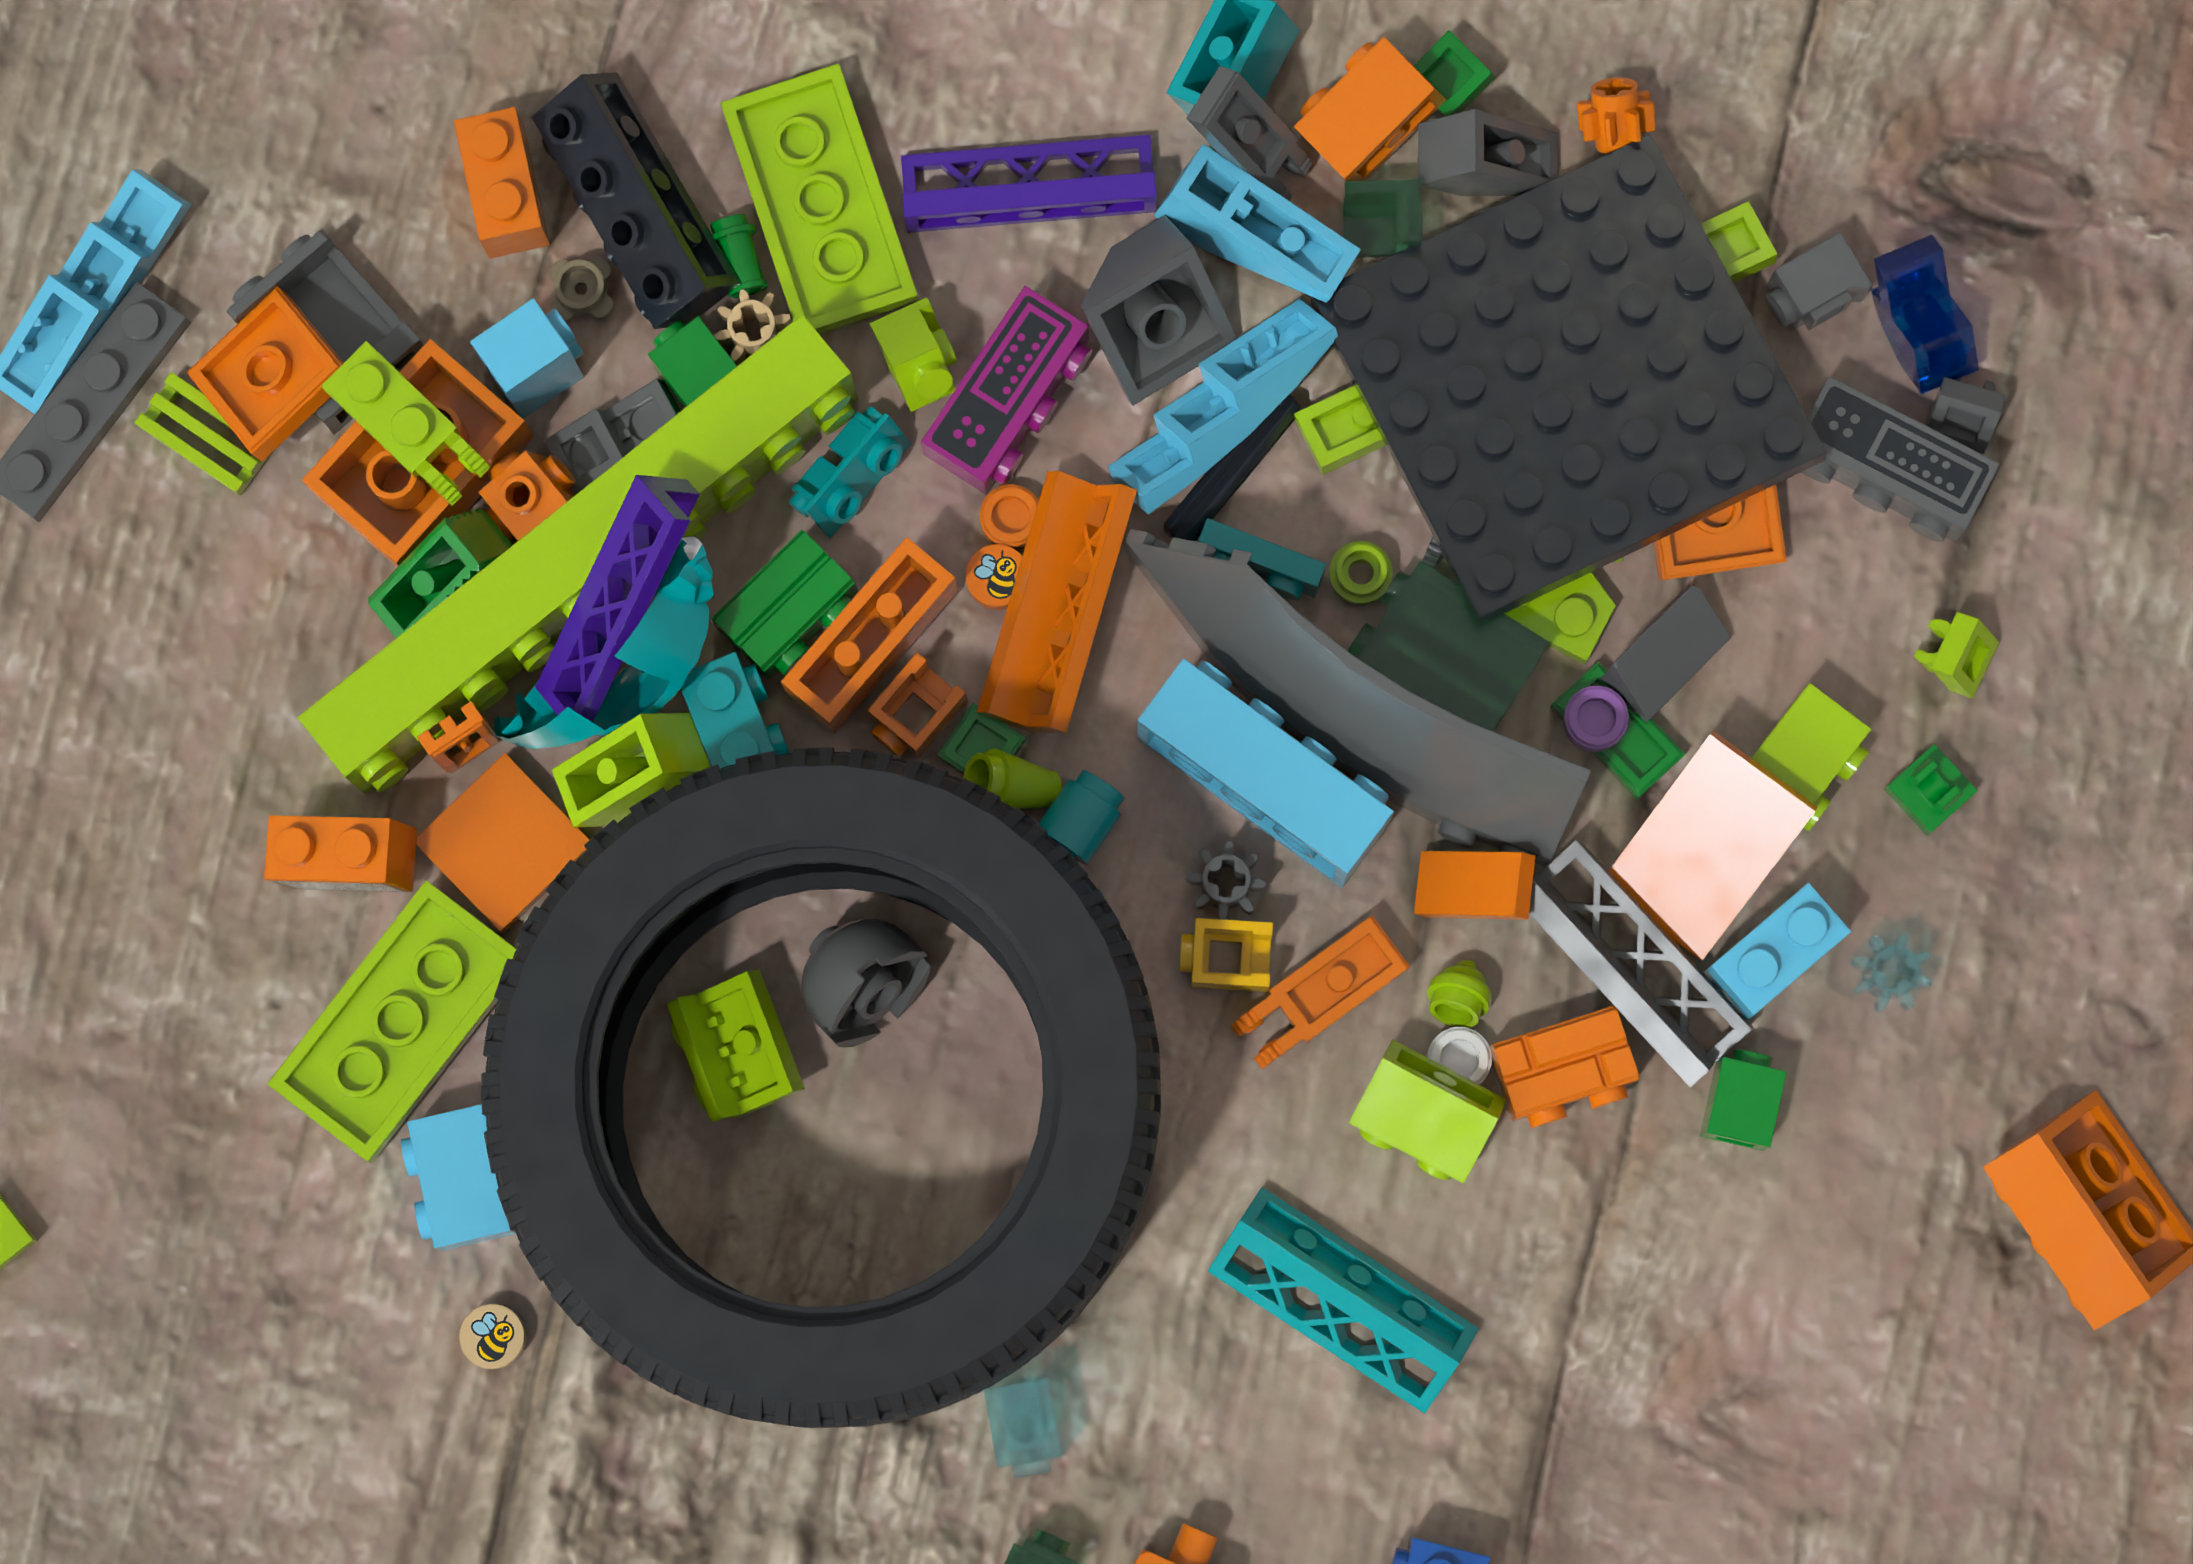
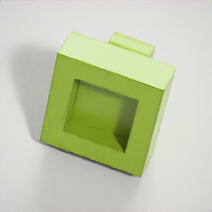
M1956 612L1951 624L1942 619L1930 620L1928 628L1937 637L1944 640L1938 652L1927 653L1924 650L1917 649L1914 657L1926 670L1935 673L1951 692L1973 699L2000 642L1980 619L1960 612Z

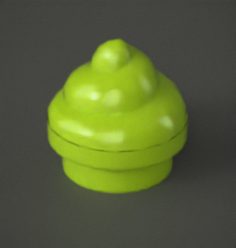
M1461 960L1453 966L1444 968L1439 974L1434 976L1427 990V997L1430 1000L1429 1011L1433 1017L1444 1024L1466 1028L1475 1026L1479 1018L1487 1014L1492 1000V993L1486 984L1485 977L1477 970L1476 963L1473 960Z

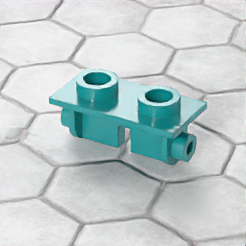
M871 406L863 414L857 411L848 424L830 443L829 447L831 450L843 458L839 465L835 467L825 458L819 456L801 479L791 488L795 494L788 503L804 517L808 518L810 516L830 539L843 524L849 522L857 514L862 501L884 476L890 474L897 467L902 454L911 445V442L888 414L884 413L882 415Z

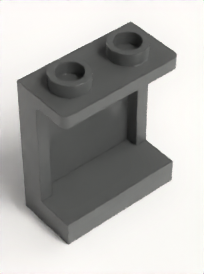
M323 230L318 231L312 237L306 234L293 241L280 257L282 263L264 278L258 275L245 282L233 295L232 300L234 304L226 311L232 320L238 324L278 286L289 294L343 362L367 341L400 372L424 346L419 337L404 321H401L339 251ZM331 397L315 412L333 435L353 419Z

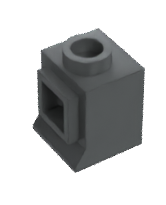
M1839 232L1775 269L1767 283L1771 292L1766 294V298L1773 314L1783 326L1786 327L1791 324L1795 330L1805 324L1807 329L1811 330L1846 310L1850 302L1864 301L1873 284Z

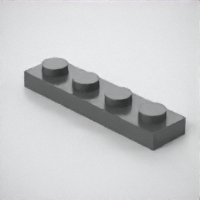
M136 281L0 459V495L40 522L191 324L187 317Z

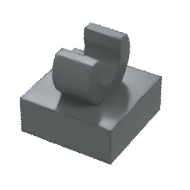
M1954 371L1949 378H1943L1927 417L1926 426L1978 453L1984 454L2002 414L2005 394L1996 392L1995 384L1986 380L1983 388L1960 382L1962 373Z

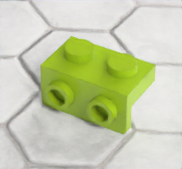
M760 969L746 971L696 995L678 997L668 1002L667 1006L672 1017L671 1030L678 1046L685 1052L695 1078L694 1092L696 1098L707 1111L712 1122L746 1116L805 1089Z

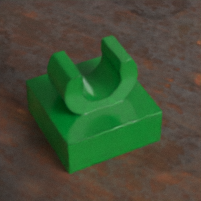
M1935 744L1884 788L1926 836L1931 834L1978 791Z

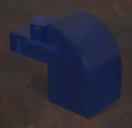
M1931 234L1874 258L1878 287L1871 289L1881 326L1897 360L1921 395L1940 387L1944 377L1957 380L1978 371L1979 366L1973 326L1950 295L1943 248L1935 237Z

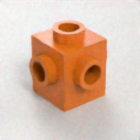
M525 450L521 454L518 452L510 453L495 464L488 473L491 481L478 492L491 507L486 513L509 541L514 538L519 541L575 496L570 488L576 484V480L567 467L554 455L550 454L545 458L543 455Z

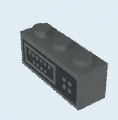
M1831 376L1823 384L1807 414L1827 454L1824 462L1801 473L1826 484L1830 483L1831 479L1840 482L1854 490L1853 498L1862 505L1881 513H1886L1888 508L1911 519L1909 523L1911 529L1933 541L1943 542L1946 537L1956 542L1965 532L2000 463Z

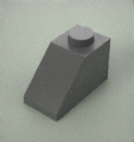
M1477 109L1419 123L1417 157L1419 185L1458 196H1519L1558 177V133Z

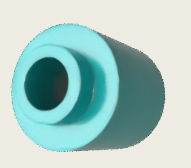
M1082 770L1075 781L1068 779L1038 824L1048 831V836L1056 841L1058 845H1062L1076 861L1088 865L1120 818L1121 813L1117 809L1125 797L1104 780L1086 770Z

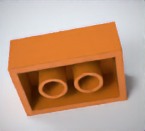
M431 339L425 343L399 373L460 431L459 436L491 468L480 478L476 473H470L458 461V456L446 447L430 464L440 473L446 474L458 486V491L462 497L451 506L420 475L415 478L355 421L302 479V482L320 501L396 567L410 555L445 517L449 519L451 515L455 517L458 513L462 515L481 496L478 492L491 481L488 473L493 466L510 453H520L534 437L524 419Z

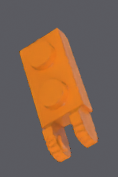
M1372 915L1268 991L1270 995L1239 1017L1230 1027L1238 1037L1250 1034L1260 1027L1266 1018L1279 1008L1294 1028L1279 1039H1273L1259 1050V1054L1254 1057V1060L1263 1070L1292 1050L1300 1042L1304 1041L1306 1044L1409 970L1410 965Z

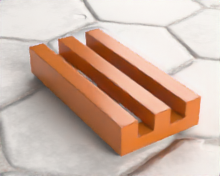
M472 701L461 707L467 719L459 725L450 715L439 722L445 734L438 739L428 730L417 736L428 755L447 773H454L498 744V740L501 739L495 736L494 727ZM477 732L481 738L472 742L469 736ZM457 744L462 750L451 756L448 750Z

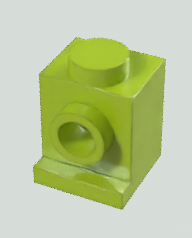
M927 297L870 323L886 365L910 412L950 395L955 391L953 378L947 367L957 363V359L944 330L938 324Z

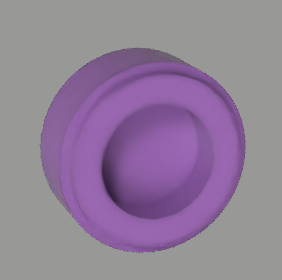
M1589 686L1575 693L1569 700L1563 714V726L1569 740L1578 748L1589 752H1602L1615 746L1625 734L1629 722V713L1624 700L1618 693L1603 686Z

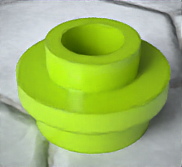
M1354 541L1341 547L1333 556L1329 568L1330 583L1336 594L1343 600L1357 605L1370 604L1380 599L1387 592L1393 576L1392 563L1387 553L1378 545L1368 541ZM1358 563L1367 565L1372 571V579L1366 584L1354 583L1348 574L1349 569L1353 565Z

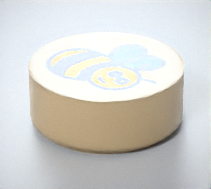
M487 1304L474 1309L467 1315L462 1323L459 1339L464 1355L473 1364L485 1369H502L513 1364L521 1356L526 1346L527 1332L523 1320L514 1310L498 1304Z

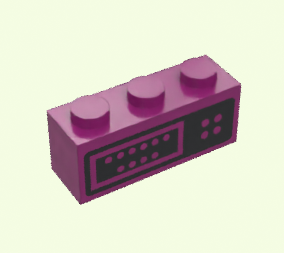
M1024 286L921 440L923 455L986 495L995 481L1004 486L1012 477L1023 458L1024 453L1017 450L1029 430L1032 429L1036 433H1040L1053 415L1058 401L1052 398V395L1064 377L1074 381L1088 362L1093 349L1086 346L1089 341V325L1032 289Z

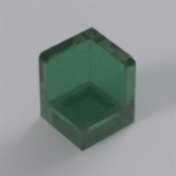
M1421 179L1347 181L1344 183L1342 195L1343 238L1361 249L1356 258L1390 257L1411 246L1422 245Z

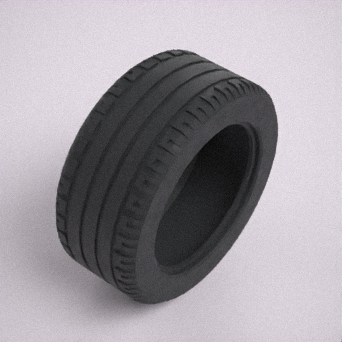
M834 747L793 748V753L777 755L775 751L736 758V764L728 765L721 769L716 764L680 779V785L673 787L667 792L663 787L629 808L631 813L617 823L613 819L584 845L587 850L576 862L570 859L545 890L549 895L543 901L540 908L534 906L515 942L519 946L514 953L513 959L508 958L506 960L494 995L498 1002L494 1015L490 1014L483 1049V1055L487 1057L486 1072L481 1074L482 1115H486L487 1131L484 1132L490 1170L491 1173L496 1175L499 1187L496 1192L510 1229H515L520 1241V1249L538 1279L544 1281L551 1292V1297L576 1326L581 1327L591 1337L593 1342L619 1363L626 1365L637 1373L638 1376L669 1393L691 1403L741 1419L802 1428L866 1427L918 1417L970 1398L986 1388H990L1039 1355L1082 1313L1100 1290L1102 1284L1106 1281L1117 1263L1138 1220L1150 1184L1161 1118L1160 1052L1150 997L1131 944L1120 927L1119 920L1101 891L1088 878L1087 872L1062 845H1058L1056 841L1048 836V831L1017 807L1012 808L1010 805L1000 801L1001 797L966 778L961 780L948 775V770L911 758L908 761L893 759L892 754L855 748H852L851 752H835ZM853 889L887 894L920 905L955 924L978 942L1010 978L1026 1004L1037 1032L1042 1055L1043 1098L1037 1136L1025 1172L999 1216L983 1236L960 1257L921 1283L884 1298L846 1306L801 1307L767 1302L743 1294L719 1281L688 1257L662 1227L645 1199L631 1164L624 1129L623 1085L629 1050L641 1015L662 979L689 948L710 930L734 915L776 897L810 890Z

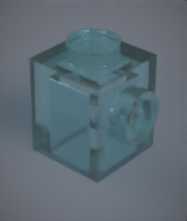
M1049 1378L985 1389L984 1395L997 1468L1011 1466L1013 1478L1051 1472L1050 1458L1063 1456Z

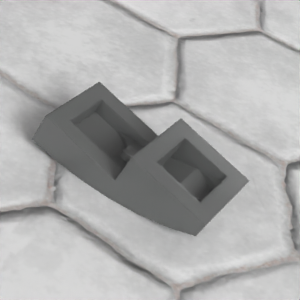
M655 379L606 410L597 408L548 437L544 442L550 453L557 457L574 476L576 484L570 489L576 495L681 411L665 381Z

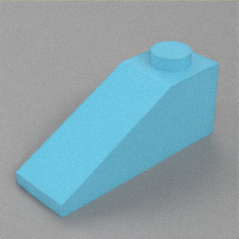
M1202 144L1184 167L1154 214V217L1157 219L1166 215L1187 239L1205 251L1325 303L1330 300L1361 250L1205 144Z

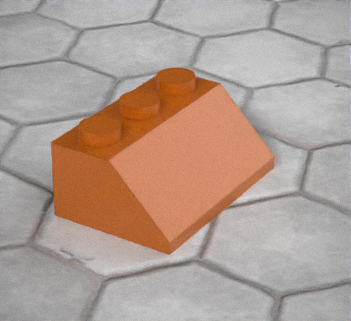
M2096 1089L2012 1144L1983 1166V1169L1992 1180L1999 1198L2009 1205L2030 1236V1241L2036 1252L2046 1259L2067 1290L2072 1305L2084 1315L2094 1331L2151 1299L2193 1263V1229Z

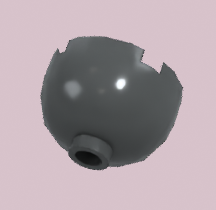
M878 919L855 920L840 927H828L813 940L809 949L811 955L803 970L801 993L806 1010L815 1023L838 1047H855L881 1033L874 1023L880 1020L886 1013L890 1011L898 1019L908 1010L922 991L930 974L931 965L923 958L928 955L894 924Z

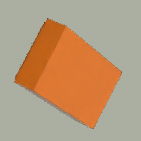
M1421 851L1414 914L1427 918L1528 920L1535 856L1524 852Z

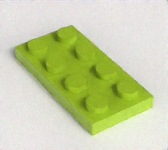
M839 63L720 102L793 321L803 314L814 329L821 334L919 301Z
M426 880L267 1085L364 1160L372 1163L497 1003L498 999L494 995L506 960L508 958L513 959L517 949Z

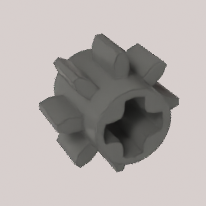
M1227 841L1224 855H1219L1213 858L1209 851L1202 848L1199 851V857L1206 866L1203 874L1193 872L1187 874L1186 877L1187 883L1194 886H1202L1203 894L1196 899L1194 908L1200 910L1210 903L1212 906L1219 908L1218 918L1226 920L1228 909L1239 906L1245 914L1250 916L1254 909L1252 903L1247 898L1249 890L1259 892L1266 888V881L1251 878L1249 870L1255 867L1258 861L1257 854L1249 855L1244 860L1234 856L1233 841ZM1221 867L1233 868L1234 879L1244 881V886L1233 888L1231 897L1218 896V885L1208 883V878L1219 877Z

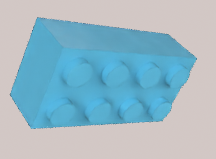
M1183 658L1138 718L1137 739L1343 889L1389 825L1394 811L1385 804L1389 798L1388 794L1360 774L1353 781L1343 775L1333 766L1337 758L1314 739L1305 736L1303 741L1299 743L1281 728L1284 719L1265 703L1253 698L1250 704L1247 705L1229 690L1232 681L1208 662L1201 660L1198 666L1195 667Z

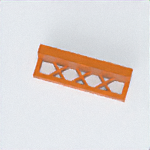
M1047 471L977 713L1029 732H1067L1137 490L1123 484L1094 485L1062 471Z

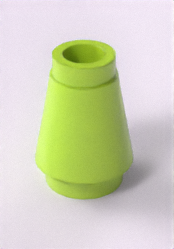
M995 748L972 756L966 765L963 779L966 778L1001 797L1000 801L1010 805L1012 808L1017 807L1018 809L1049 808L1062 788L1060 776L1056 771L1048 770Z

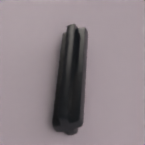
M1289 394L1248 437L1201 477L1165 521L1164 532L1171 539L1179 537L1197 540L1202 533L1207 518L1211 520L1215 518L1295 420L1294 413L1300 411L1301 405L1293 396Z

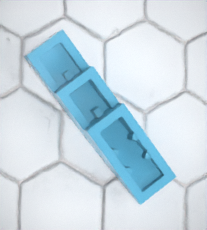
M132 169L100 222H90L61 272L57 275H48L0 355V390L35 414L135 282L141 283L192 204L142 169Z
M1299 298L1200 362L1199 368L1204 382L1153 415L1158 434L1108 465L1113 484H1123L1137 490L1134 503L1144 512L1150 514L1200 478L1248 437L1275 410L1334 343V339L1338 337L1336 327Z

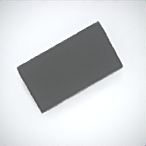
M1693 583L1609 667L1601 680L1610 689L1618 693L1624 702L1647 723L1730 640L1731 636L1703 592Z

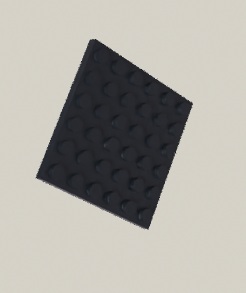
M1651 134L1642 137L1640 142L1627 144L1343 278L1327 303L1311 296V303L1315 311L1336 327L1338 337L1334 339L1333 345L1480 625L1822 463L1826 459L1827 451Z

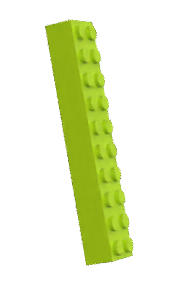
M802 314L297 717L343 776L365 795L374 787L378 792L387 790L407 773L409 768L405 763L424 748L417 736L428 730L438 739L445 734V731L439 724L440 721L450 715L457 722L465 715L461 707L470 701L481 712L487 710L507 693L508 687L505 683L523 668L530 673L548 661L555 646L554 643L557 642L636 475L686 479L692 484L700 495L689 516L690 522L682 538L695 536L700 540L707 531L703 525L722 509L727 514L739 509L755 494L754 483L771 470L776 474H780L789 469L804 455L806 451L802 446L821 430L825 435L833 433L853 416L855 410L851 406L858 401V396L851 372Z

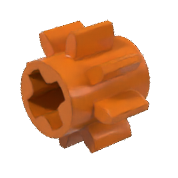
M1613 77L1600 80L1591 86V100L1577 101L1579 130L1583 131V139L1585 142L1595 140V147L1601 153L1608 154L1632 142H1640L1642 132L1656 131L1655 103L1650 101V92L1648 90L1638 92V83L1633 79Z

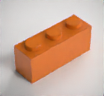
M906 537L782 679L781 683L786 694L835 734L958 592L956 578Z

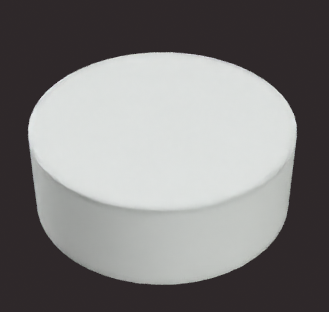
M1453 1027L1438 1034L1430 1044L1426 1056L1479 1085L1487 1077L1492 1063V1055L1487 1041L1478 1032L1466 1027Z

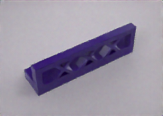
M1150 135L901 155L904 190L902 194L907 233L1156 212L1157 196ZM1139 153L1140 173L1102 176L1098 173L1112 155ZM1098 156L1091 165L1081 159V157ZM1067 159L1083 173L1080 178L1039 181L1036 178L1050 160ZM1036 161L1028 171L1019 164L1021 162ZM1004 164L1021 178L1017 183L977 186L973 183L988 165ZM961 167H973L966 174V176L956 169ZM942 169L959 183L953 189L917 191L915 171Z
M646 475L635 476L535 686L557 715L569 707L593 723L622 663V660L616 658L615 655L644 617L690 522L689 516L700 493L688 480Z

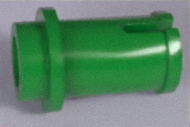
M745 214L731 215L710 224L712 235L741 283L728 293L729 298H739L740 290H745L750 296L767 289V280L764 279L752 238L757 232L756 226L748 224Z

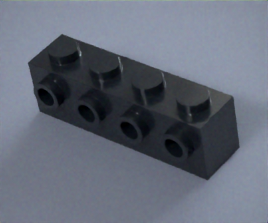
M617 72L581 74L531 117L542 135V143L546 152L559 164L573 188L575 202L591 219L604 242L603 246L607 257L620 269L634 293V301L638 310L650 321L654 329L667 328L680 320H683L687 325L741 284Z

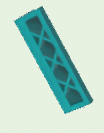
M1261 1187L1207 1271L1424 1414L1460 1364L1479 1330L1478 1327L1263 1187ZM1239 1245L1263 1259L1268 1274L1253 1275L1231 1261L1230 1259ZM1306 1287L1318 1295L1322 1309L1306 1310L1293 1301L1289 1288ZM1359 1322L1372 1330L1377 1345L1361 1346L1348 1337L1344 1323ZM1414 1358L1436 1373L1425 1388L1402 1373L1398 1359Z

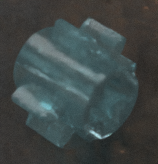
M1905 933L1900 934L1894 940L1893 945L1885 947L1882 939L1877 935L1868 939V945L1873 956L1871 958L1863 956L1854 957L1850 962V965L1855 969L1862 970L1863 982L1859 983L1853 989L1854 994H1862L1868 991L1876 997L1874 1004L1875 1012L1880 1013L1889 1004V1000L1897 998L1899 1005L1906 1011L1914 1006V999L1909 990L1913 987L1927 989L1932 985V981L1929 978L1920 975V963L1930 956L1928 951L1919 952L1914 955L1912 951L1905 948L1908 942L1907 934ZM1893 958L1897 960L1896 971L1905 975V980H1900L1889 988L1885 985L1886 975L1878 971L1877 966H1881Z

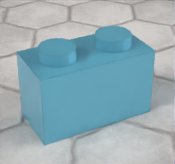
M534 298L470 341L487 371L522 419L584 378L575 361L584 353L576 342L577 339L556 308L544 314Z
M1807 883L1703 973L1748 1020L1852 931L1810 883Z
M482 1104L407 1121L410 1137L401 1139V1150L409 1177L419 1176L423 1200L415 1202L414 1209L421 1238L423 1240L432 1238L434 1249L445 1251L516 1234L515 1229H510L496 1192L499 1188L496 1175L491 1173L484 1138V1132L487 1131L486 1115H482Z

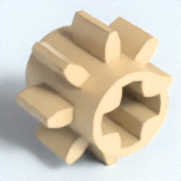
M740 290V303L732 310L719 306L717 309L720 318L727 323L728 329L717 332L714 337L722 347L734 345L735 348L732 351L731 359L736 366L775 337L779 331H782L792 323L790 314L773 316L772 312L776 305L774 294H767L762 302L750 300L747 292ZM757 319L761 327V339L749 341L746 334V322Z

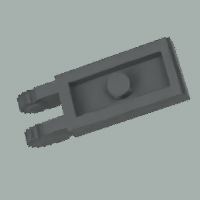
M1219 66L1186 119L1221 156L1290 201L1292 194L1275 176L1282 166L1291 173L1306 176L1313 162L1296 143L1298 138L1246 80L1236 71Z

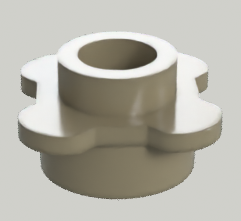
M594 257L590 261L579 259L569 262L567 260L555 262L549 270V277L554 282L556 298L551 304V310L556 308L565 322L572 320L575 315L591 314L596 319L607 317L612 312L614 306L612 298L607 295V280L612 273L609 263L600 257ZM579 284L587 286L586 293L582 295L577 294L575 289Z

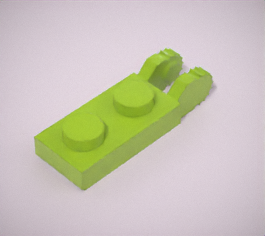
M367 341L321 385L324 391L415 478L420 475L451 506L462 497L458 491V486L446 474L440 473L430 464L446 447L458 456V461L470 473H476L480 478L491 468L459 436L460 431Z

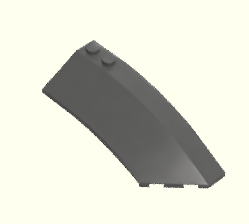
M1131 528L1126 539L1127 553L1215 668L1226 675L1232 681V684L1250 701L1256 698L1277 712L1284 719L1281 728L1300 743L1305 736L1314 739L1337 758L1333 764L1335 768L1352 779H1355L1358 774L1366 777L1388 794V800L1429 821L1439 824L1438 835L1467 847H1472L1475 839L1499 848L1498 852H1524L1535 856V863L1547 867L1587 783L1591 770L1470 723L1403 688L1352 655L1300 614L1251 568L1252 552L1234 549L1230 560L1214 557L1217 548L1209 543L1173 537L1170 544L1157 539L1155 535L1148 531Z

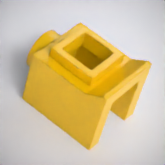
M1196 918L1195 933H1182L1179 972L1192 973L1191 987L1268 993L1273 923ZM1210 942L1242 944L1240 974L1208 972Z

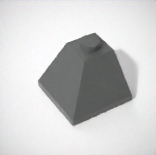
M1166 215L1110 248L1080 305L1128 402L1132 406L1199 366L1200 362L1238 339L1194 246Z

